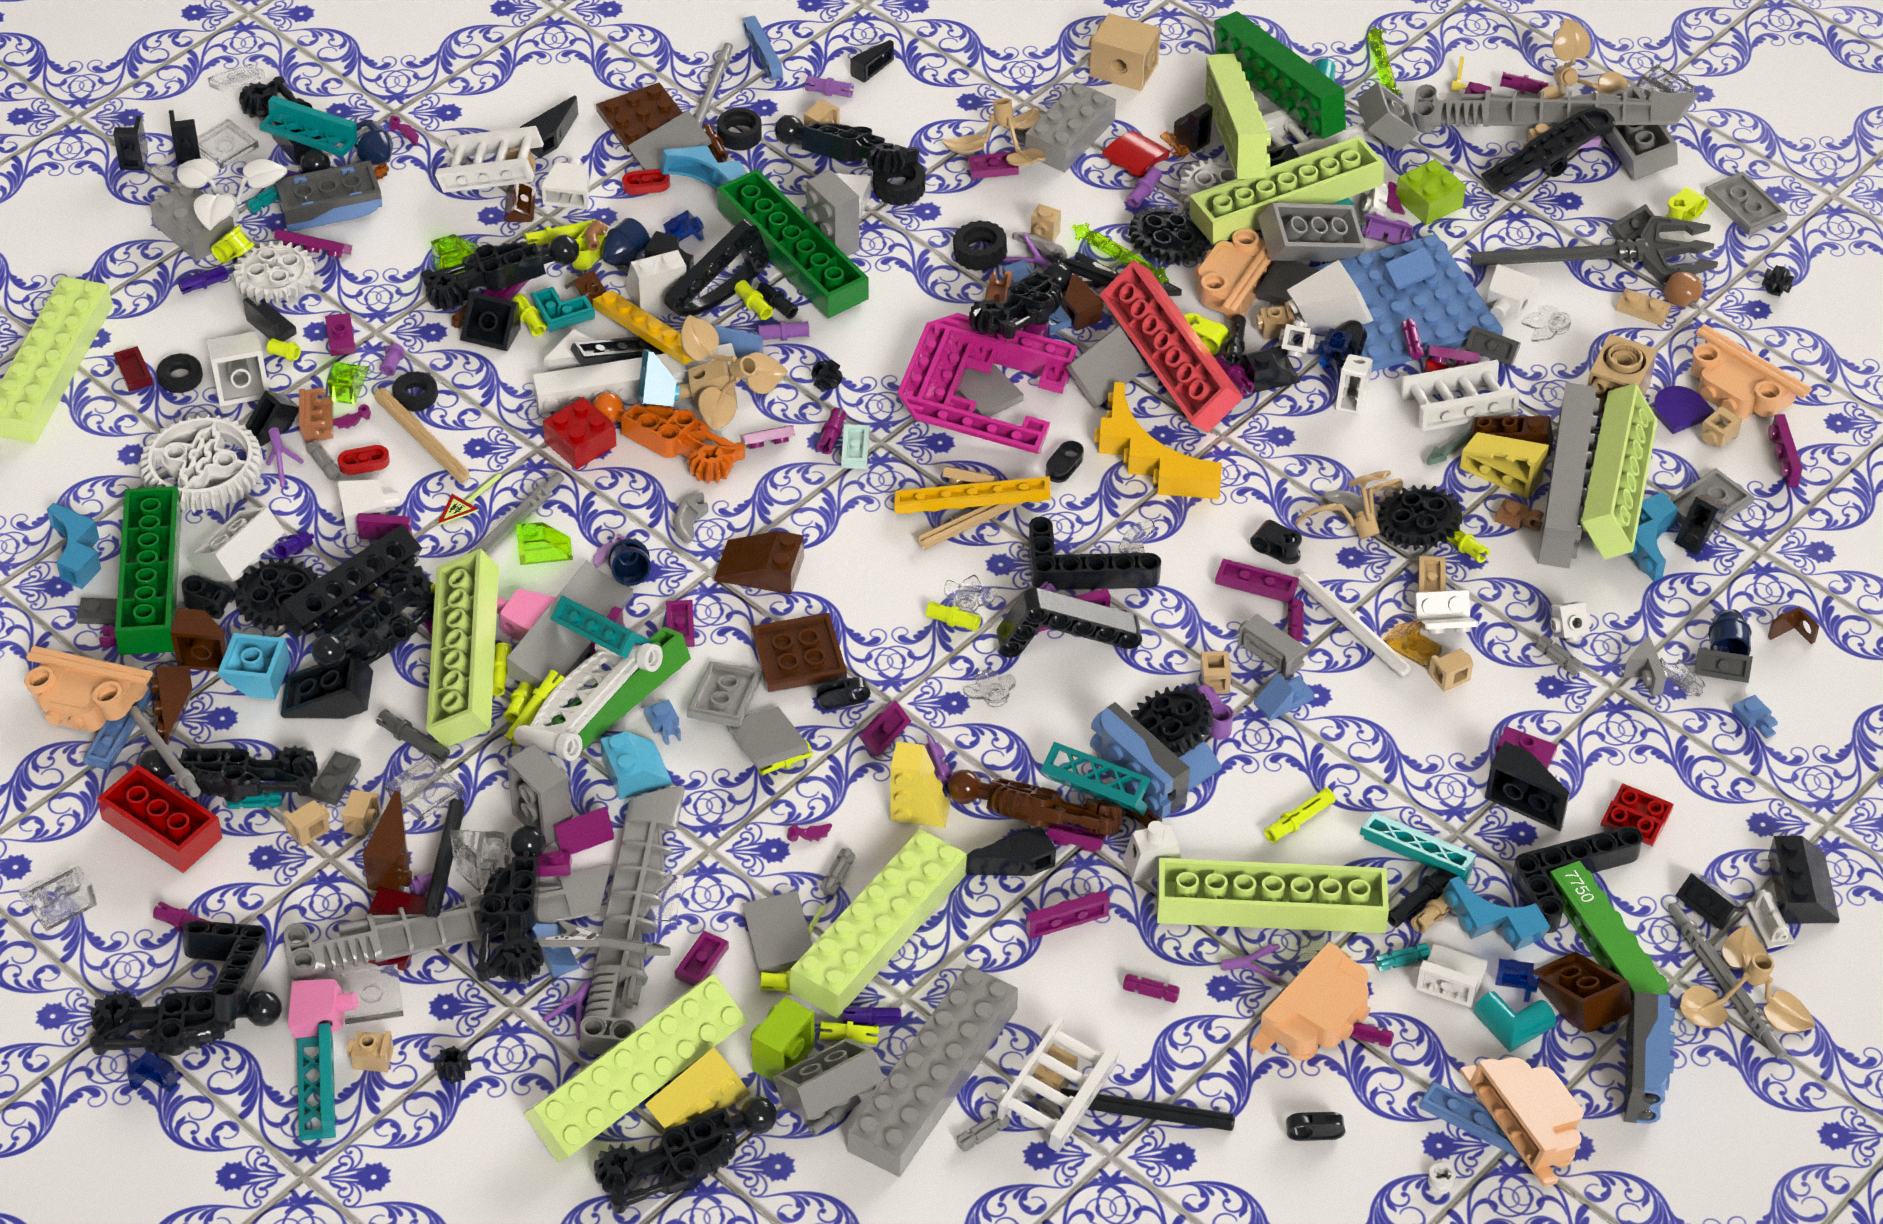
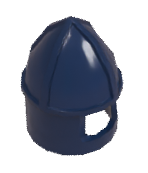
M363 120L357 123V131L365 126L371 130L361 137L358 144L356 143L352 147L360 160L363 162L370 160L372 165L389 163L393 151L389 133L383 130L374 120Z
M625 218L616 227L607 232L601 253L603 261L610 265L620 266L634 261L644 251L650 241L647 230L637 220Z
M622 539L610 548L608 565L615 580L623 585L634 586L644 582L649 576L651 570L649 551L638 539Z
M1736 609L1722 610L1714 616L1708 631L1710 650H1714L1713 647L1716 645L1729 647V653L1750 655L1752 630L1742 613Z

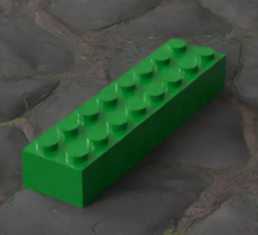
M1236 11L1214 20L1215 55L1234 53L1237 62H1241L1246 81H1249V85L1256 89L1257 92H1260L1321 139L1346 130L1344 88L1240 12Z
M758 169L717 187L718 210L734 226L744 219L755 224L767 248L770 261L828 319L869 299V277Z
M178 486L125 489L115 623L119 655L174 652L171 629L176 617L182 513Z

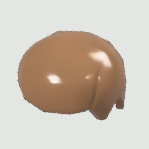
M1680 271L1669 277L1663 294L1672 304L1686 307L1692 301L1694 303L1699 301L1704 287L1696 275Z

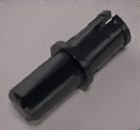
M760 283L756 290L763 295V299L773 309L778 310L787 319H792L796 316L798 306L786 299L783 292H777L767 283Z

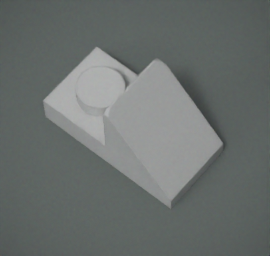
M1650 637L1644 638L1627 660L1623 677L1633 678L1642 676L1645 686H1648L1651 695L1657 696L1663 694L1666 675Z

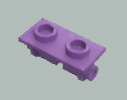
M1379 214L1365 215L1366 225H1363L1361 231L1365 238L1382 242L1384 234H1387L1386 243L1392 245L1409 242L1413 238V226L1405 221L1389 220Z
M928 734L926 737L929 743L920 745L925 746L935 767L934 774L937 780H941L944 786L948 784L953 772L947 762L944 763L942 759L946 757L940 742L934 743Z

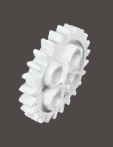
M1208 158L1207 164L1199 160L1198 166L1192 164L1190 170H1185L1184 177H1181L1179 186V200L1184 202V209L1190 208V195L1215 187V184L1218 186L1237 179L1229 159L1226 163H1222L1221 158H1218L1217 163H1214L1211 158Z
M270 241L269 246L260 243V248L258 249L252 247L251 253L245 252L243 254L244 258H237L238 264H234L235 271H233L236 287L240 288L241 294L247 293L249 299L255 296L256 302L264 298L266 303H269L271 299H275V302L279 303L280 298L289 301L290 295L297 298L298 291L305 293V286H311V280L315 279L314 262L312 256H308V251H302L300 245L293 248L292 242L284 246L283 241H280L278 245H274L273 241Z

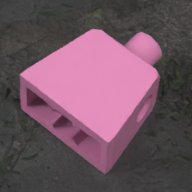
M522 589L517 590L509 601L497 597V614L500 616L502 632L520 642L556 597Z
M334 979L292 981L288 1028L296 1040L297 1038L319 1036L318 1024L330 1023L332 1032L341 1030L344 1025L345 1011L359 1008L358 996L356 992L345 994Z

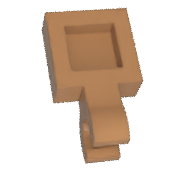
M1505 498L1495 514V522L1517 530L1523 525L1533 531H1539L1543 525L1541 519L1544 513L1536 509L1529 511L1530 506Z

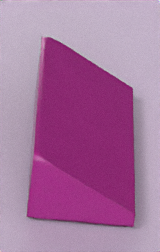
M606 807L554 825L555 843L558 849L563 852H571V854L614 839V832Z

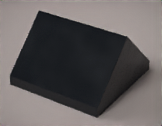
M470 291L460 340L508 351L521 329L519 303Z

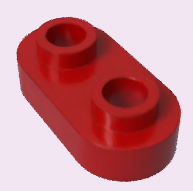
M659 169L629 172L622 178V187L626 193L631 195L660 193L670 187V174L662 175Z
M372 445L343 451L338 456L337 461L341 473L356 475L386 468L390 463V457L386 447Z

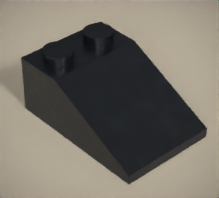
M356 651L346 654L344 660L336 667L326 668L317 664L289 674L286 678L280 715L283 718L345 719L361 714L368 710L373 670Z
M1505 741L1491 762L1485 799L1559 832L1562 830L1570 792L1531 752Z

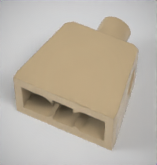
M714 360L690 368L688 370L689 383L677 385L680 386L678 400L693 398L696 410L699 411L698 397L704 389L714 386L721 391L725 385L733 380L729 371L728 361ZM733 385L726 391V394L735 398L737 406L736 388Z

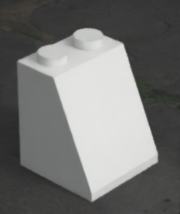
M675 250L630 263L625 285L629 298L633 304L656 318L674 313L665 305L664 299L667 292L687 273L686 264L679 251Z
M1339 259L1287 290L1291 298L1287 302L1294 314H1296V320L1308 323L1307 328L1313 329L1312 334L1341 329L1350 321H1359L1361 324L1373 321L1359 289Z
M256 331L206 340L220 407L260 400L265 390L269 391L262 349Z

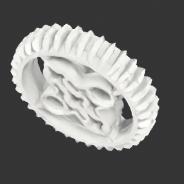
M198 414L195 419H190L189 417L186 421L178 419L177 424L169 423L168 429L160 428L159 434H153V439L147 441V446L143 448V454L141 455V479L144 482L145 488L173 486L157 475V466L166 469L167 474L178 478L180 506L184 513L188 509L192 510L194 514L197 510H202L204 513L206 509L216 511V508L219 506L226 508L227 503L235 505L236 498L243 499L244 493L249 494L251 487H256V482L260 480L263 468V455L256 436L253 435L251 430H247L245 425H240L237 420L231 422L229 417L222 420L219 415L211 418L208 414L206 418H201ZM194 440L192 444L185 443ZM225 441L240 447L246 453L247 460H240L235 452L225 449ZM211 483L219 484L217 486L210 487Z

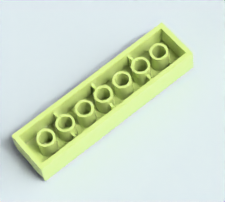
M1234 53L1206 55L1205 99L1213 107L1212 117L1236 178H1265L1266 168H1270V155L1267 154V146H1271L1270 131H1267L1266 122L1262 121V112L1258 111V103L1254 101L1253 91H1250L1249 81H1246L1241 62H1237Z
M1358 136L1266 168L1265 178L1235 179L1190 195V219L1211 244L1215 245L1220 241L1232 239L1233 233L1239 229L1247 228L1254 231L1260 229L1258 216L1272 203L1331 204L1382 186L1384 162Z
M61 276L0 382V437L36 444L113 307L108 284Z
M1637 383L1608 391L1607 399L1604 403V414L1601 419L1600 434L1597 437L1598 444L1594 452L1593 467H1591L1590 483L1587 486L1588 493L1584 501V512L1581 517L1583 530L1589 533L1595 550L1601 553L1604 560L1631 553L1634 550L1658 420Z
M481 548L436 568L426 731L445 748L491 730L499 566Z
M919 829L790 969L789 992L838 1018L843 1013V1010L852 1003L965 877L967 853Z
M1159 858L1157 923L1386 934L1389 914L1387 868Z
M712 974L701 980L523 1114L556 1161H562L735 1032L748 1020L717 976Z

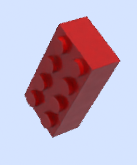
M138 764L97 798L103 821L182 873L189 869L223 838L218 816Z

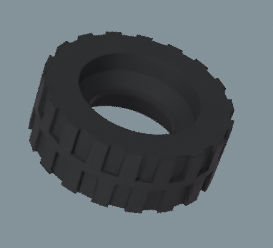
M919 162L907 163L906 169L903 172L895 173L894 175H885L884 173L873 171V192L884 203L904 206L905 204L909 205L912 202L918 201L924 195L926 173L924 167ZM893 177H905L910 179L911 182L904 185H895L887 182V180Z
M982 220L962 225L953 236L956 262L958 261L960 266L974 271H985L995 268L998 264L1000 265L1007 257V238L1004 229L996 223ZM980 241L992 244L991 247L982 250L968 248L970 244Z

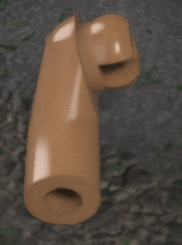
M601 220L592 221L584 233L588 249L591 251L599 249L600 243L597 236L604 235L603 230L607 231L608 229L607 224Z

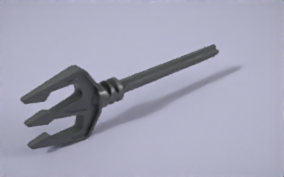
M1652 216L1642 231L1640 238H1635L1634 242L1631 239H1627L1626 242L1622 239H1616L1612 245L1471 252L1472 266L1615 259L1617 263H1622L1625 260L1627 263H1631V259H1633L1635 262H1642V266L1658 281L1663 283L1667 282L1669 277L1676 272L1684 271L1698 274L1717 268L1718 262L1698 259L1692 265H1668L1665 260L1666 258L1685 253L1699 254L1712 250L1715 244L1699 240L1683 242L1662 239L1659 236L1660 232L1686 231L1693 236L1708 232L1711 228L1709 224L1662 216Z

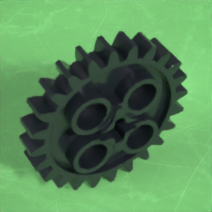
M1156 205L1155 210L1148 206L1146 212L1139 210V214H1134L1128 236L1131 237L1130 243H1135L1134 249H1141V255L1149 254V260L1157 258L1159 264L1164 260L1169 266L1171 261L1175 262L1178 266H1180L1181 261L1185 264H1189L1190 260L1196 261L1197 256L1201 257L1205 250L1207 238L1190 217L1186 216V211L1178 213V208H1174L1171 211L1168 206L1161 210L1158 205Z
M1412 485V490L1410 491L1403 487L1401 494L1394 491L1393 498L1386 497L1385 503H1381L1380 510L1377 511L1378 528L1382 536L1386 535V541L1393 540L1394 546L1403 543V549H1407L1411 545L1414 551L1419 546H1423L1427 550L1430 544L1437 548L1439 541L1446 544L1447 537L1454 538L1455 531H1460V524H1462V507L1459 506V500L1454 499L1452 493L1446 495V489L1437 492L1436 486L1428 490L1426 485H1423L1421 489H1417L1415 485Z
M269 558V564L266 565L259 561V568L250 566V574L244 573L242 575L243 580H237L238 588L235 589L236 607L239 609V614L244 615L246 622L253 621L254 627L262 623L263 630H266L270 625L273 626L274 631H277L279 626L282 625L285 630H288L287 626L276 615L283 601L319 579L318 573H313L311 566L305 568L303 561L295 565L294 558H291L288 563L284 562V559H279V562L275 563L272 558ZM307 606L309 610L315 611L314 608Z
M1179 685L1173 691L1166 687L1162 694L1156 690L1155 697L1145 696L1146 703H1137L1139 710L1130 711L1136 721L1174 754L1180 751L1184 755L1185 748L1187 747L1194 750V742L1202 743L1203 738L1201 735H1209L1208 727L1214 725L1212 722L1214 714L1209 700H1207L1204 693L1200 694L1198 689L1191 692L1189 686H1186L1182 691Z

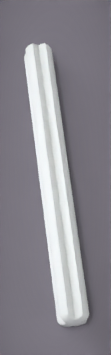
M1303 572L1298 577L1299 586L1398 675L1405 677L1412 668L1406 660L1311 575Z

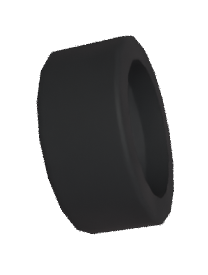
M733 108L723 112L717 119V135L722 138L723 146L731 150H747L756 146L762 139V122L759 115L753 110L746 108ZM733 126H747L751 128V130L743 133H735L727 129Z

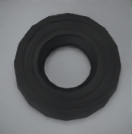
M178 353L170 355L158 364L156 370L159 385L171 393L188 392L196 388L201 383L203 377L200 361L189 354ZM178 369L189 371L184 377L170 376L171 372Z
M416 371L408 372L398 377L392 386V393L408 411L414 412L422 411L432 406L438 397V388L432 376ZM412 387H420L425 390L424 393L416 396L405 393L406 390Z

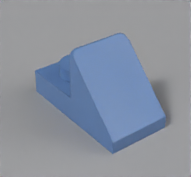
M1278 673L1256 697L1254 705L1268 721H1271L1313 701L1314 692L1300 676L1286 681Z

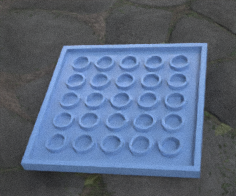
M1437 234L1363 253L1357 257L1339 260L1359 289L1373 318L1372 322L1362 324L1367 331V339L1361 356L1373 360L1371 372L1413 361L1412 357L1408 354V347L1406 346L1404 331L1401 326L1402 322L1408 318H1412L1416 322L1422 344L1421 347L1424 352L1423 357H1427V345L1451 349L1466 346L1473 325L1502 336L1503 327L1496 317L1490 313V309ZM1424 247L1432 259L1437 275L1396 291L1383 277L1385 263ZM1333 262L1315 266L1313 268L1321 270L1327 267L1328 265L1332 264Z

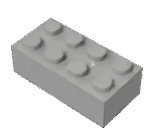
M1075 82L1025 133V149L1035 148L1043 151L1046 155V160L1041 162L1065 173L1115 121L1116 99Z
M1636 84L1611 93V95L1623 96V93L1627 92V97L1646 100ZM1614 125L1611 132L1603 134L1634 181L1678 164L1677 143L1664 125Z
M1272 203L1258 216L1271 261L1334 262L1338 259L1357 257L1366 248L1353 205Z

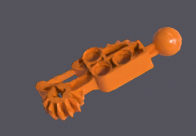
M611 392L599 394L593 401L592 405L613 423L616 421L621 423V434L665 458H673L679 454L686 456L691 476H695L698 482L706 480L707 484L710 481L719 483L720 479H727L728 474L733 468V463L745 458V444L741 442L733 443L724 437H719L710 432L709 427L697 419L695 413L690 410H675L671 406L666 408L663 405L653 404L644 407L636 403L626 410L624 409L622 399L617 394ZM709 439L717 445H707L700 441Z

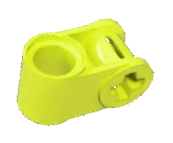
M1685 187L1681 192L1668 200L1669 212L1665 217L1692 221L1703 214L1708 205V198L1689 187Z
M240 225L230 230L211 246L212 254L218 261L227 263L235 257H240L255 245L253 241L249 242L242 233Z
M589 226L575 239L579 244V256L572 263V266L580 271L592 268L601 258L603 241L607 234L598 235L599 249L595 251L589 250L584 238V233Z
M1185 314L1184 317L1211 354H1217L1229 337L1228 329L1223 324L1211 321L1198 314Z

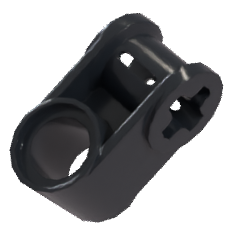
M1266 520L1250 539L1252 547L1257 552L1266 554L1284 564H1295L1301 558L1299 550L1302 542L1301 534L1273 520Z
M190 575L182 581L183 599L186 608L205 610L214 619H220L224 615V609L228 603H232L236 597L234 591L229 586L213 582L198 575Z

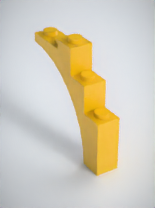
M1114 382V392L1108 393L1107 406L1112 407V410H1107V417H1101L1100 428L1095 427L1094 443H1099V453L1124 455L1123 463H1129L1128 474L1153 476V484H1158L1157 495L1219 499L1222 463L1201 460L1181 454L1151 437L1138 424L1129 409L1125 397V383Z

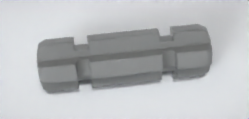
M313 440L311 443H307V452L311 457H314L313 460L325 472L324 474L327 478L333 480L341 475L339 472L340 468L334 463V460L327 451L322 448L319 441Z
M1543 635L1537 640L1536 648L1542 653L1547 652L1546 656L1562 668L1566 667L1565 670L1570 674L1576 675L1582 670L1583 663L1576 657L1571 658L1573 655L1557 643L1552 644L1553 640L1548 636Z
M842 848L837 859L833 862L826 878L820 885V890L824 892V895H835L855 859L852 849Z
M998 1112L994 1113L992 1119L988 1117L971 1127L969 1133L965 1131L956 1137L957 1145L962 1151H968L974 1147V1143L979 1144L996 1134L997 1129L1002 1130L1009 1126L1010 1119L1006 1114L1004 1119L1000 1120L997 1118Z

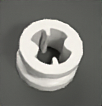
M1446 1163L1432 1165L1428 1176L1429 1187L1438 1193H1446L1452 1190L1456 1179L1454 1168ZM1443 1175L1447 1176V1179H1446V1178H1441L1440 1180L1437 1179V1176H1438V1177H1442Z

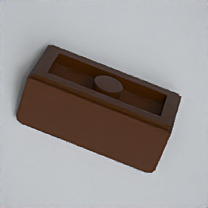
M528 183L509 185L506 191L504 221H533L536 195L535 186Z

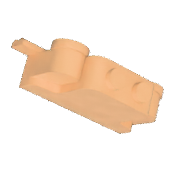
M1247 228L1239 229L1233 233L1232 242H1218L1212 250H1208L1204 262L1198 264L1194 273V278L1198 279L1197 291L1201 294L1202 304L1224 313L1228 320H1231L1237 314L1245 315L1257 298V289L1275 262L1270 260L1265 241L1259 238L1257 232Z
M1704 324L1696 331V335L1708 342L1694 348L1691 373L1694 377L1700 379L1698 394L1720 408L1722 406L1741 419L1748 418L1754 412L1761 417H1772L1781 409L1787 408L1795 402L1796 395L1804 398L1812 391L1810 386L1708 325Z
M33 646L26 658L28 661L41 664L26 675L24 683L28 691L33 695L36 703L41 706L45 714L44 718L48 723L54 726L70 727L76 731L94 732L102 728L107 720L116 721L123 718L134 702L143 698L149 689L147 683L152 677L153 672Z
M1328 942L1262 1013L1260 1033L1250 1042V1047L1257 1050L1260 1054H1265L1275 1042H1278L1286 1047L1287 1053L1292 1058L1303 1061L1309 1060L1316 1055L1318 1044L1324 1048H1334L1342 1040L1346 1041L1353 1032V1025L1357 1022H1364L1370 1013V1007L1367 1006L1369 995L1367 970L1351 960V956L1344 953L1338 946Z
M1514 1057L1500 1061L1488 1059L1480 1061L1477 1067L1474 1064L1460 1068V1073L1542 1186L1547 1187L1556 1184L1559 1179L1549 1166L1566 1167L1573 1161L1575 1152L1581 1143V1135L1576 1128L1583 1117V1110L1555 1072L1543 1066L1531 1069L1527 1062Z

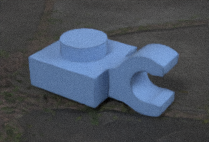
M1756 695L1733 704L1732 713L1748 729L1755 726L1765 738L1776 734L1772 727L1778 725L1777 720L1771 716L1772 711Z

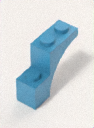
M707 145L663 150L659 167L662 175L671 174L691 177L710 185L716 191L717 187L747 174L740 161L718 163Z
M1664 492L1643 500L1634 550L1631 553H1627L1653 582L1662 579L1666 559L1658 548L1657 539L1665 531L1674 527L1678 512L1676 505Z
M52 503L47 508L50 525L67 539L66 548L57 561L60 579L83 589L101 570L98 551L92 548L99 541L96 521L88 516L84 517L73 512L68 507Z
M1460 876L1449 880L1443 891L1447 905L1453 908L1461 929L1467 932L1470 939L1500 927L1503 939L1516 951L1542 940L1550 929L1548 922L1536 903L1525 907H1505L1493 904L1475 894L1463 882Z

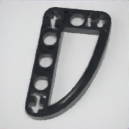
M747 219L740 221L667 292L664 299L665 305L679 316H695L713 309L735 295L734 288L739 281L745 280L749 284L767 267L770 260L758 227ZM740 253L742 254L746 265L713 291L693 300Z

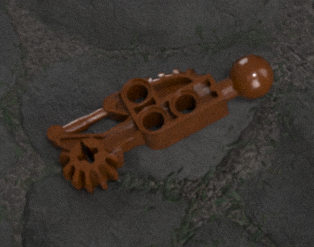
M971 770L954 772L947 784L949 795L960 804H970L978 798L988 800L986 809L994 810V812L1010 818L1022 820L1026 824L1036 827H1048L1052 823L1064 824L1065 821L1078 824L1089 832L1095 830V833L1112 835L1118 833L1122 825V808L1114 802L1087 798L1084 799L1082 805L1064 801L1059 796L1058 791L999 777L992 780L991 784L983 783L978 775Z

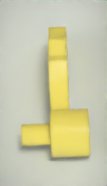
M1460 56L1457 81L1452 80L1451 91L1466 90V85L1460 84L1464 63L1463 56Z

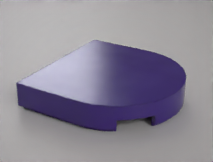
M1683 386L1666 387L1660 390L1654 399V414L1672 434L1703 422L1715 412L1696 391Z

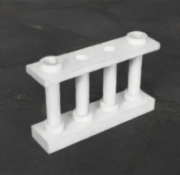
M1282 109L1262 116V121L1266 122L1267 131H1270L1271 140L1277 148L1287 145L1279 134L1290 131L1299 141V144L1293 145L1300 157L1358 136L1364 140V123L1350 126L1346 121V130L1325 139L1317 137L1309 140L1300 129L1304 125L1297 122L1296 119Z
M536 126L450 136L446 138V141L453 155L451 166L438 168L435 176L443 193L533 182L535 175L527 158L531 148L543 147L544 143ZM520 147L517 159L505 160L508 149ZM497 153L494 162L483 163L485 154ZM475 156L473 164L461 166L463 157Z
M1498 360L1404 376L1402 377L1401 398L1402 400L1417 399L1420 404L1419 427L1423 432L1472 423L1474 417H1504L1518 414L1520 393L1516 388L1502 390L1498 384L1499 362ZM1487 385L1491 392L1478 394L1474 387ZM1463 389L1468 396L1455 399L1451 391ZM1440 394L1444 401L1430 403L1427 396Z
M1060 1014L1054 1023L1049 1022L1046 1025L1041 1036L1043 1040L1010 1089H1004L996 1101V1105L999 1106L997 1118L1003 1120L1011 1109L1048 1130L1047 1134L1050 1135L1048 1147L1058 1153L1118 1064L1121 1051L1120 1048L1110 1043L1105 1052H1097L1063 1033L1065 1017ZM1057 1042L1091 1061L1094 1069L1090 1075L1088 1073L1083 1075L1048 1055L1047 1053L1052 1044ZM1041 1064L1077 1084V1088L1080 1090L1075 1097L1072 1095L1067 1097L1032 1077V1075ZM1024 1087L1063 1108L1062 1111L1065 1112L1061 1119L1055 1118L1053 1120L1019 1101L1017 1098Z

